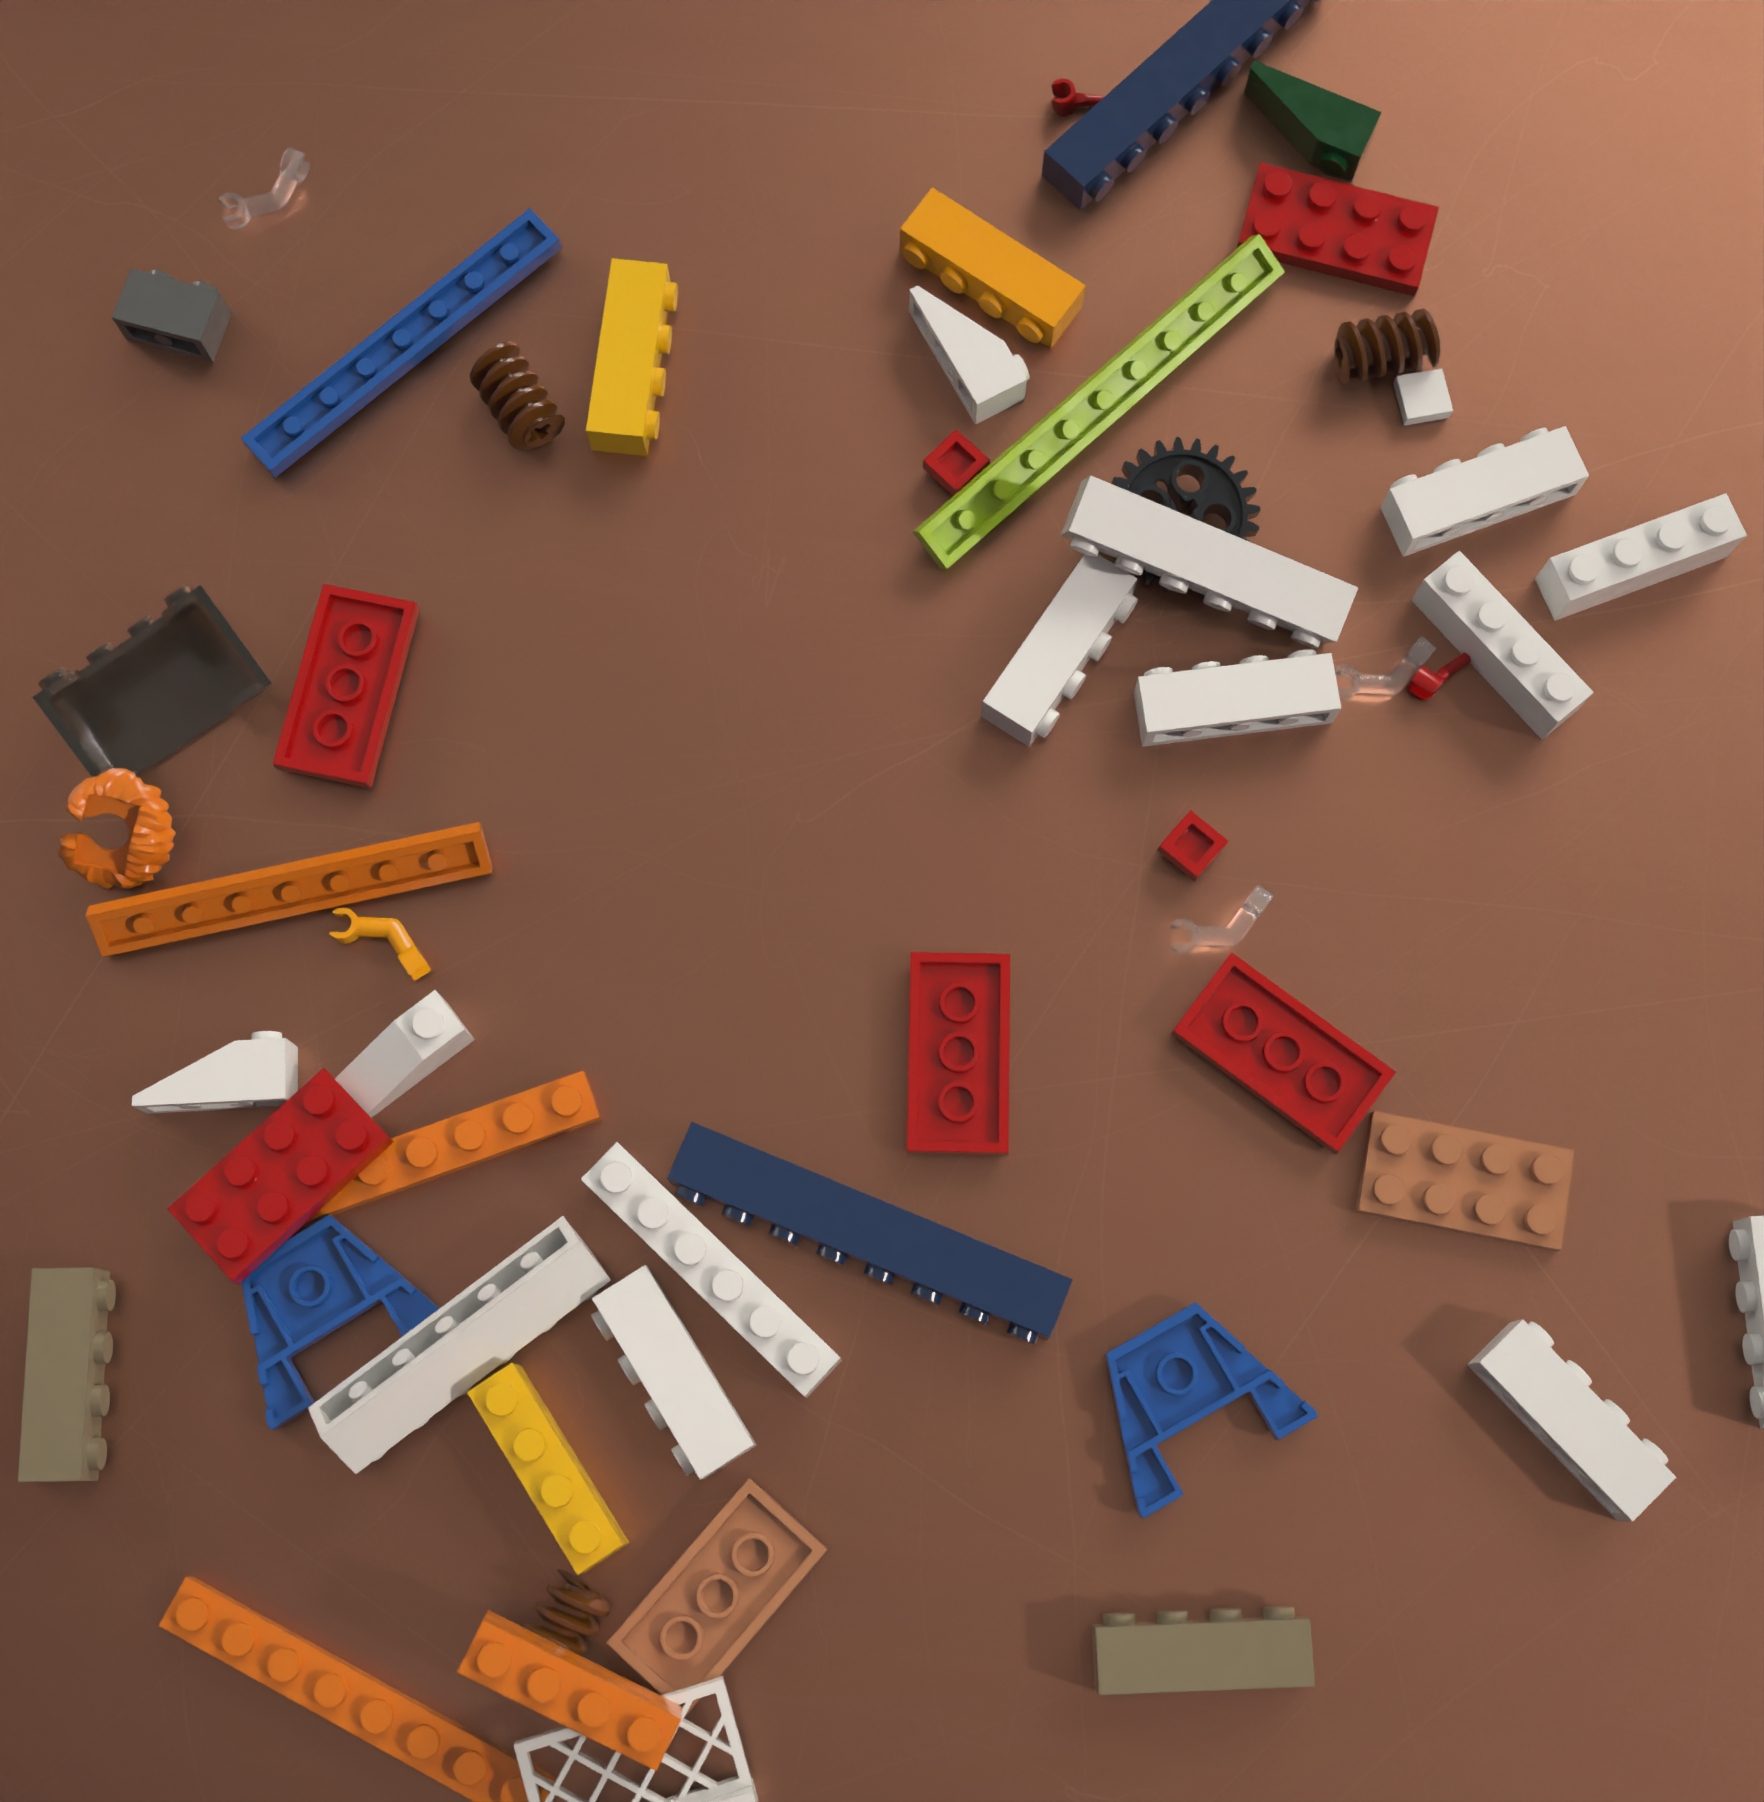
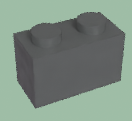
M131 268L112 319L126 340L214 362L232 313L220 291L208 283L194 281L193 284L175 280L171 275L163 271L150 270L147 273Z

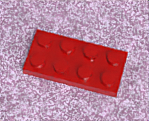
M1260 162L1237 248L1251 236L1260 234L1280 263L1415 296L1420 286L1439 207Z
M328 584L322 585L273 760V765L277 770L372 788L420 610L416 602Z
M911 952L907 1153L1008 1156L1010 954Z
M1232 952L1171 1033L1333 1154H1337L1396 1073L1388 1065Z
M323 1068L167 1209L226 1276L238 1285L394 1141L331 1074Z

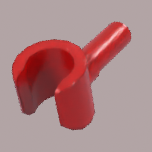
M1068 79L1055 80L1051 85L1053 95L1066 97L1051 100L1053 110L1063 117L1072 114L1077 107H1094L1105 97V95L1077 93L1075 85Z
M1465 652L1441 667L1436 674L1422 665L1406 688L1420 699L1428 701L1443 682L1471 662L1470 656Z

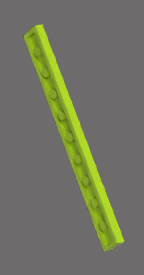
M1260 234L1248 238L913 531L914 535L940 569H948L1285 273Z

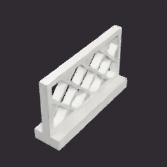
M723 1676L661 1695L678 1705L684 1703L682 1705V1720L679 1726L706 1741L692 1768L665 1753L661 1762L688 1776L678 1795L664 1798L647 1789L655 1773V1770L651 1768L648 1769L641 1784L613 1770L621 1755L617 1751L613 1753L607 1766L582 1753L579 1750L586 1736L566 1726H562L514 1742V1749L528 1801L542 1802L539 1785L550 1791L544 1802H552L555 1795L568 1802H595L609 1778L635 1793L631 1802H639L641 1797L651 1802H758L754 1781L750 1775ZM716 1693L721 1715L711 1733L684 1719L693 1700ZM723 1725L725 1726L729 1743L717 1737ZM579 1736L574 1747L563 1742L564 1740ZM550 1745L568 1755L555 1782L534 1771L530 1751ZM712 1745L733 1756L738 1773L737 1776L717 1782L699 1772ZM574 1759L602 1774L588 1801L560 1786ZM694 1780L704 1785L703 1787L688 1791Z

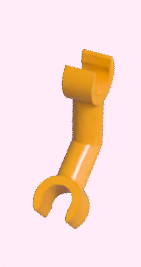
M337 908L332 911L338 919L351 920V926L347 931L329 933L337 942L349 944L357 940L359 936L387 938L405 970L412 976L414 981L431 971L428 963L398 919L358 917L348 908Z

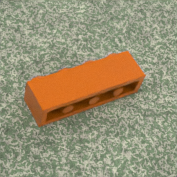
M489 1610L457 1673L657 1771L682 1720V1706Z

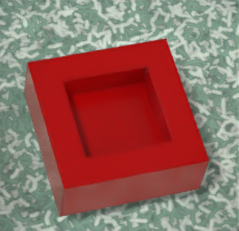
M955 429L923 460V469L954 496L990 464V459Z
M1190 810L1159 845L1157 851L1195 882L1226 847L1229 841Z

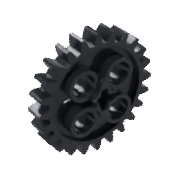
M1180 437L1175 438L1171 451H1167L1160 440L1156 441L1153 457L1141 448L1136 456L1139 466L1125 461L1121 470L1127 479L1114 477L1111 484L1172 510L1176 509L1180 513L1188 511L1191 514L1190 517L1203 523V516L1217 514L1226 523V529L1223 531L1246 541L1249 540L1245 537L1256 536L1260 526L1247 521L1257 517L1261 511L1260 506L1247 504L1254 497L1257 489L1256 487L1242 488L1241 484L1246 479L1248 471L1243 470L1233 474L1230 469L1235 457L1232 455L1222 462L1217 460L1219 446L1216 444L1205 454L1201 452V442L1197 438L1190 450H1184ZM1182 475H1190L1198 481L1200 489L1195 492H1186L1178 486L1176 478ZM1162 481L1166 485L1168 495L1161 488L1157 487L1156 482ZM1146 571L1144 585L1148 587L1156 577H1161ZM1163 587V592L1167 593L1169 589Z

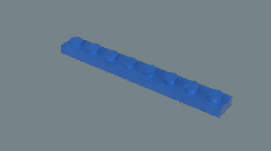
M529 208L242 436L241 440L269 473L276 478L561 250L560 239Z

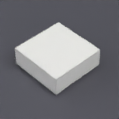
M1442 368L1396 376L1393 384L1404 426L1450 418L1453 408Z

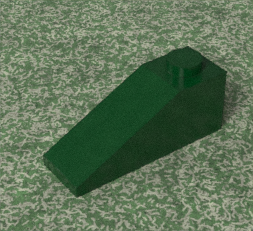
M1254 60L1249 71L1244 94L1310 165L1320 168L1328 176L1342 177L1352 182L1372 140L1382 112Z

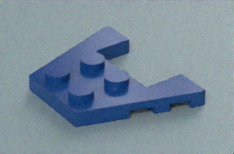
M327 1215L285 1241L241 1282L251 1335H254L259 1362L257 1371L260 1385H263L267 1407L265 1415L270 1430L279 1429L308 1411V1407L315 1403L291 1360L293 1356L380 1302H383L402 1337L440 1309L331 1215Z
M1196 1302L1105 1354L1136 1509L1141 1518L1147 1517L1184 1495L1159 1452L1157 1444L1245 1393H1248L1275 1440L1281 1439L1319 1417L1312 1406L1299 1398L1285 1385L1282 1379L1259 1362L1245 1349L1246 1347Z

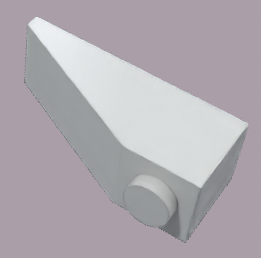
M916 286L909 289V313L975 425L1024 401L1029 372L1019 354L1012 355L1002 339L921 287Z
M434 990L395 1019L335 1080L372 1118L475 1039L444 998Z
M281 1032L251 1033V1040L233 1041L133 1095L132 1107L147 1114L280 1107L298 1091V1047L288 1039L282 1038Z

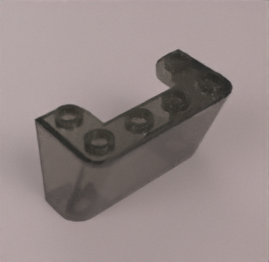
M186 584L172 592L163 600L168 607L161 613L162 617L155 620L152 615H148L127 630L131 636L129 639L117 647L108 642L86 657L90 665L81 671L75 670L71 672L70 669L65 670L62 667L38 683L42 691L32 698L92 777H96L114 768L127 769L134 772L136 777L140 776L272 686L271 680L201 585L193 589Z

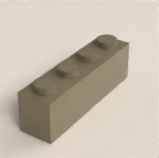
M95 1267L32 1268L18 1482L98 1481L99 1470H102L105 1466L107 1445L105 1439L101 1438L102 1416H106L109 1410L110 1391L108 1386L104 1384L105 1363L110 1362L113 1352V1339L111 1333L107 1332L108 1311L113 1310L116 1300V1287L114 1281L110 1280V1271Z
M1293 1606L1263 1607V1617L1242 1618L1241 1609L1239 1608L1209 1610L1210 1619L1189 1620L1188 1611L1181 1610L1156 1612L1157 1622H1136L1135 1613L1103 1614L1104 1624H1091L1095 1691L1099 1695L1314 1687L1315 1677L1310 1619L1303 1616H1295Z

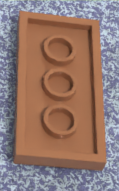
M1373 1111L1369 1116L1355 1212L1557 1252L1562 1250L1575 1150Z
M749 1478L607 1641V1644L661 1695L718 1678L828 1548ZM701 1698L693 1700L686 1715L691 1711V1709L697 1704V1702Z

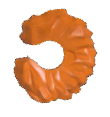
M122 768L109 769L96 777L85 779L70 793L68 804L65 807L66 811L79 822L84 817H94L104 813L115 814L121 817L129 828L128 841L119 848L107 849L99 846L84 832L67 833L59 838L60 848L58 849V857L64 861L68 870L76 871L88 882L105 889H110L112 886L135 888L140 887L143 882L154 880L153 874L160 871L162 865L170 860L169 853L174 847L172 840L176 835V832L171 828L172 817L167 812L169 808L168 803L160 798L162 790L156 786L144 784L142 779L137 778L134 772Z

